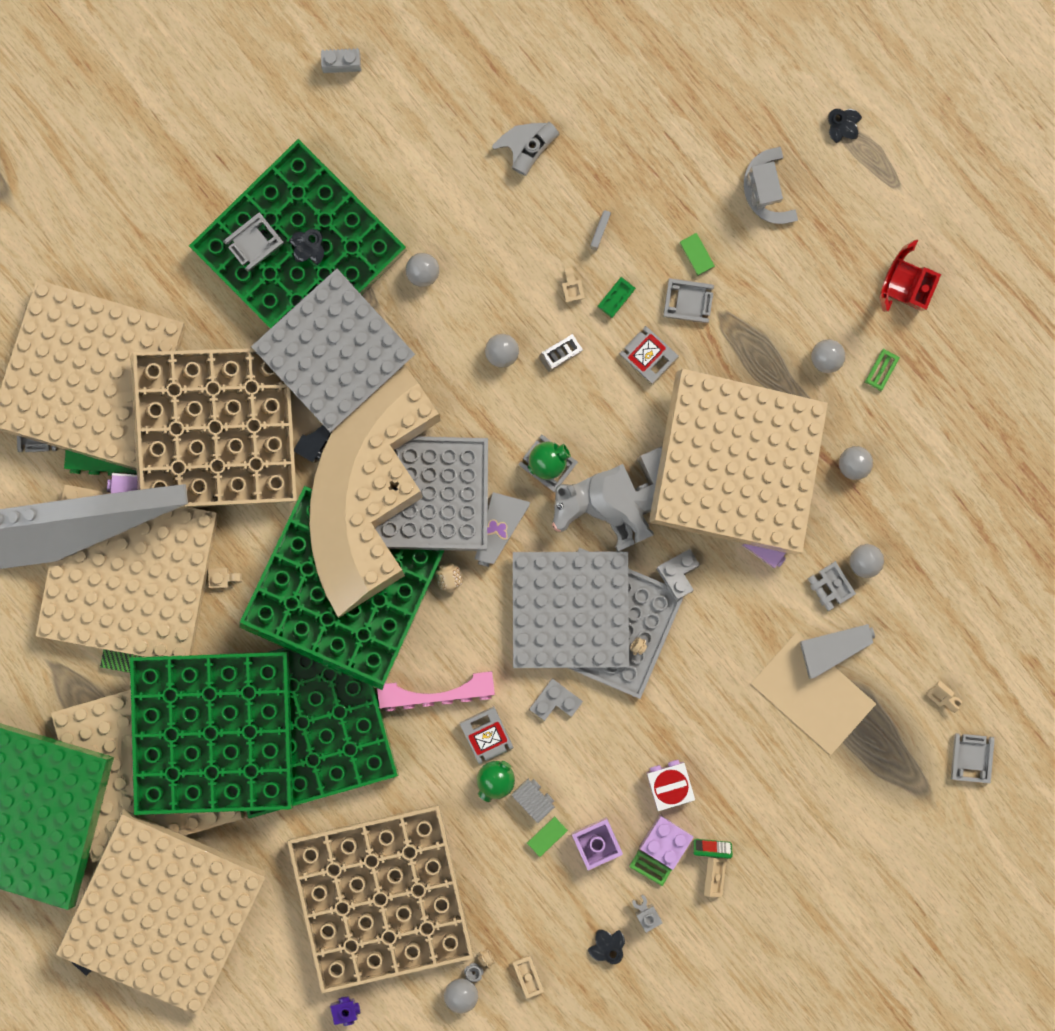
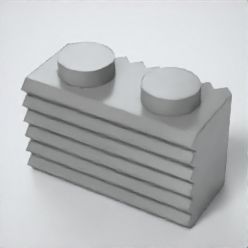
M359 49L322 50L323 73L361 71V54Z
M528 778L511 795L539 823L555 808L552 804L555 801L548 793L544 795L539 790L541 786L535 779L530 781Z

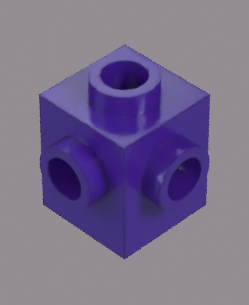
M349 996L338 998V1002H333L330 1005L334 1025L342 1023L343 1026L352 1025L358 1019V1014H361L359 1003H355V999H350Z

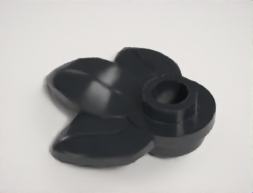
M841 109L831 110L828 114L830 138L835 143H838L842 137L857 139L858 127L856 123L862 119L860 113L854 109L844 111ZM836 115L840 116L839 122L835 119Z
M309 229L305 233L297 232L292 235L289 243L296 246L294 250L296 262H303L310 258L316 265L321 263L325 251L321 245L323 237L320 231ZM311 235L315 236V242L310 241Z
M597 930L595 936L597 945L588 948L589 954L597 961L606 960L613 965L620 963L623 959L622 948L625 944V937L622 932L618 930L611 935L605 930ZM612 951H616L617 956L615 958H611L610 953Z

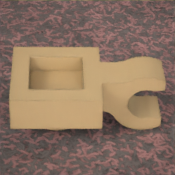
M572 268L565 269L567 282L562 283L566 303L585 299L581 279L575 280Z
M228 568L208 569L209 588L229 587V582L242 581V573L229 574Z
M938 681L926 694L940 707L946 705L953 713L962 704L958 697H952L954 692L941 681Z

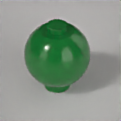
M550 441L541 442L530 452L528 469L532 475L535 474L541 479H555L564 472L567 466L566 459L570 458L571 454L565 444L559 446Z
M506 761L488 762L480 768L477 774L478 796L486 802H491L492 799H502L509 795L514 788L515 775L511 765Z

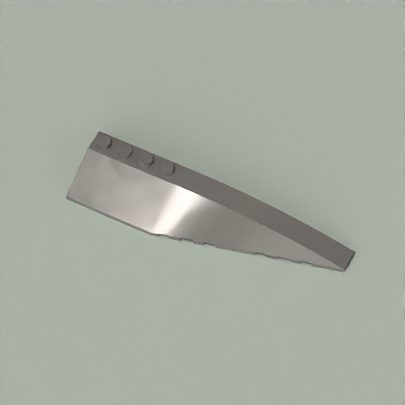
M186 484L0 509V569L60 561L64 557L71 556L96 543L126 532L130 528L137 527L146 521L153 520L162 514L188 504Z

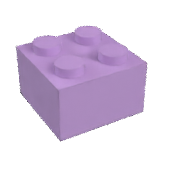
M659 815L639 848L674 870L694 837Z
M607 817L571 833L587 870L623 855Z

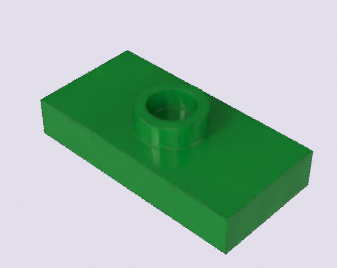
M620 277L597 307L610 318H613L636 288L623 277Z

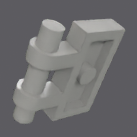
M836 561L819 571L822 579L819 581L814 575L807 578L811 584V589L815 590L820 598L819 602L822 606H825L827 611L834 608L831 600L834 598L841 604L856 594ZM827 584L832 593L826 595L821 586Z

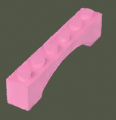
M492 671L473 673V678L464 685L441 693H415L398 687L397 682L385 684L383 690L377 688L379 708H384V711L396 710L395 706H403V709L415 708V704L421 703L423 707L434 706V702L441 701L442 705L452 704L454 699H461V702L472 701V697H480V700L491 699V695H495Z

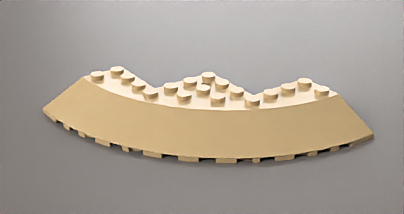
M405 365L332 430L315 473L310 499L309 525L311 547L321 584L338 618L405 576L375 528L423 498L420 489L394 450L441 421L439 413Z

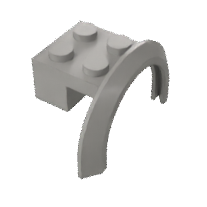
M781 147L768 149L758 154L748 165L744 177V193L749 206L760 218L774 224L798 221L796 209L786 212H773L765 208L766 205L779 203L783 200L775 162H772L783 159Z

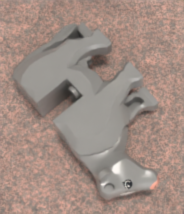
M662 446L641 455L637 459L648 483L637 487L636 491L623 464L611 470L595 474L577 484L558 485L555 488L553 529L556 532H563L567 530L571 522L582 514L588 513L610 524L618 538L615 547L617 552L635 544V542L638 543L653 536L654 533L649 529V524L645 521L643 515L651 512ZM632 530L635 532L634 540L632 539Z

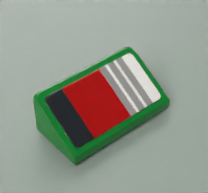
M694 839L693 854L696 856L731 859L733 857L732 843Z

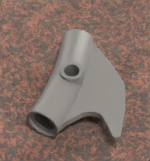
M551 122L518 125L502 135L492 145V148L509 147L513 152V166L511 168L527 176L540 154L560 134ZM533 144V145H535L536 147H535V148H530L529 146Z

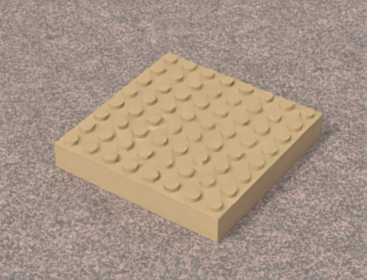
M36 279L0 388V431L137 471L130 354L132 352L179 351L186 330L185 324L177 320Z
M253 348L132 352L130 354L138 490L186 484L188 504L180 508L291 503L297 501L290 388Z
M683 368L677 371L674 379L649 523L793 555L803 553L828 403Z
M64 485L62 500L111 493ZM189 507L178 508L169 513L162 514L153 520L146 521L137 527L130 528L128 531L103 542L96 543L87 549L80 550L71 556L64 557L60 561L50 562L36 637L144 657L192 655L219 513Z
M131 690L51 713L59 741L114 757L90 849L92 862L100 860L123 809L134 814ZM243 811L138 815L184 836L245 817Z
M440 804L299 836L287 841L321 993L474 958Z
M123 809L58 947L56 955L200 1016L265 880L266 871Z

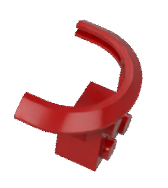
M917 239L901 248L887 272L880 292V304L883 312H889L893 302L888 300V297L919 311L927 310L942 274L926 267L919 268L904 261V258L915 250L918 242Z

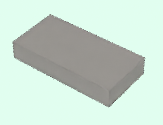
M603 211L591 242V249L597 251L611 212Z

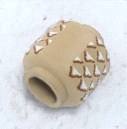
M453 563L440 565L435 573L439 588L446 590L448 593L457 591L458 586L463 582L460 568Z

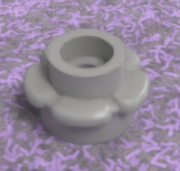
M471 963L464 970L466 979L471 982L480 981L483 975L482 967H479L476 963Z

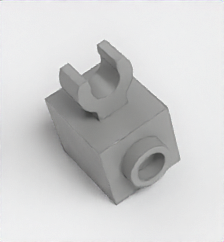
M642 894V904H637L634 899L632 903L635 908L639 909L635 914L647 933L663 922L653 904L647 906V899Z

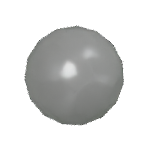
M427 253L415 254L407 262V278L413 285L419 287H427L433 284L439 276L437 260Z
M497 334L486 343V358L496 367H509L518 358V343L510 335Z
M822 340L814 346L811 360L814 367L820 372L833 373L843 366L845 351L843 346L835 340Z
M860 446L847 448L839 459L841 473L851 480H861L867 477L873 467L871 454Z
M871 544L860 545L851 553L850 566L858 576L871 578L878 575L883 569L884 556L876 546Z
M463 978L455 979L446 987L444 1001L451 1011L459 1014L468 1013L477 1004L478 990L469 980Z

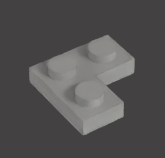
M690 549L657 567V571L676 601L694 591L685 574L698 568L700 564Z
M552 678L530 707V710L544 721L555 706H558L572 717L583 701Z

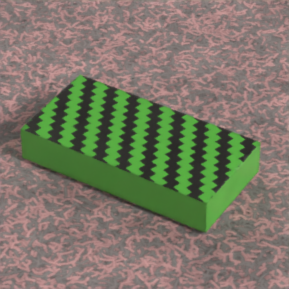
M103 649L100 667L130 673V657L142 656Z

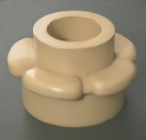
M637 637L630 645L633 655H641L647 648L646 640Z
M488 949L484 952L480 951L481 956L478 957L483 967L491 968V965L495 963L493 955Z

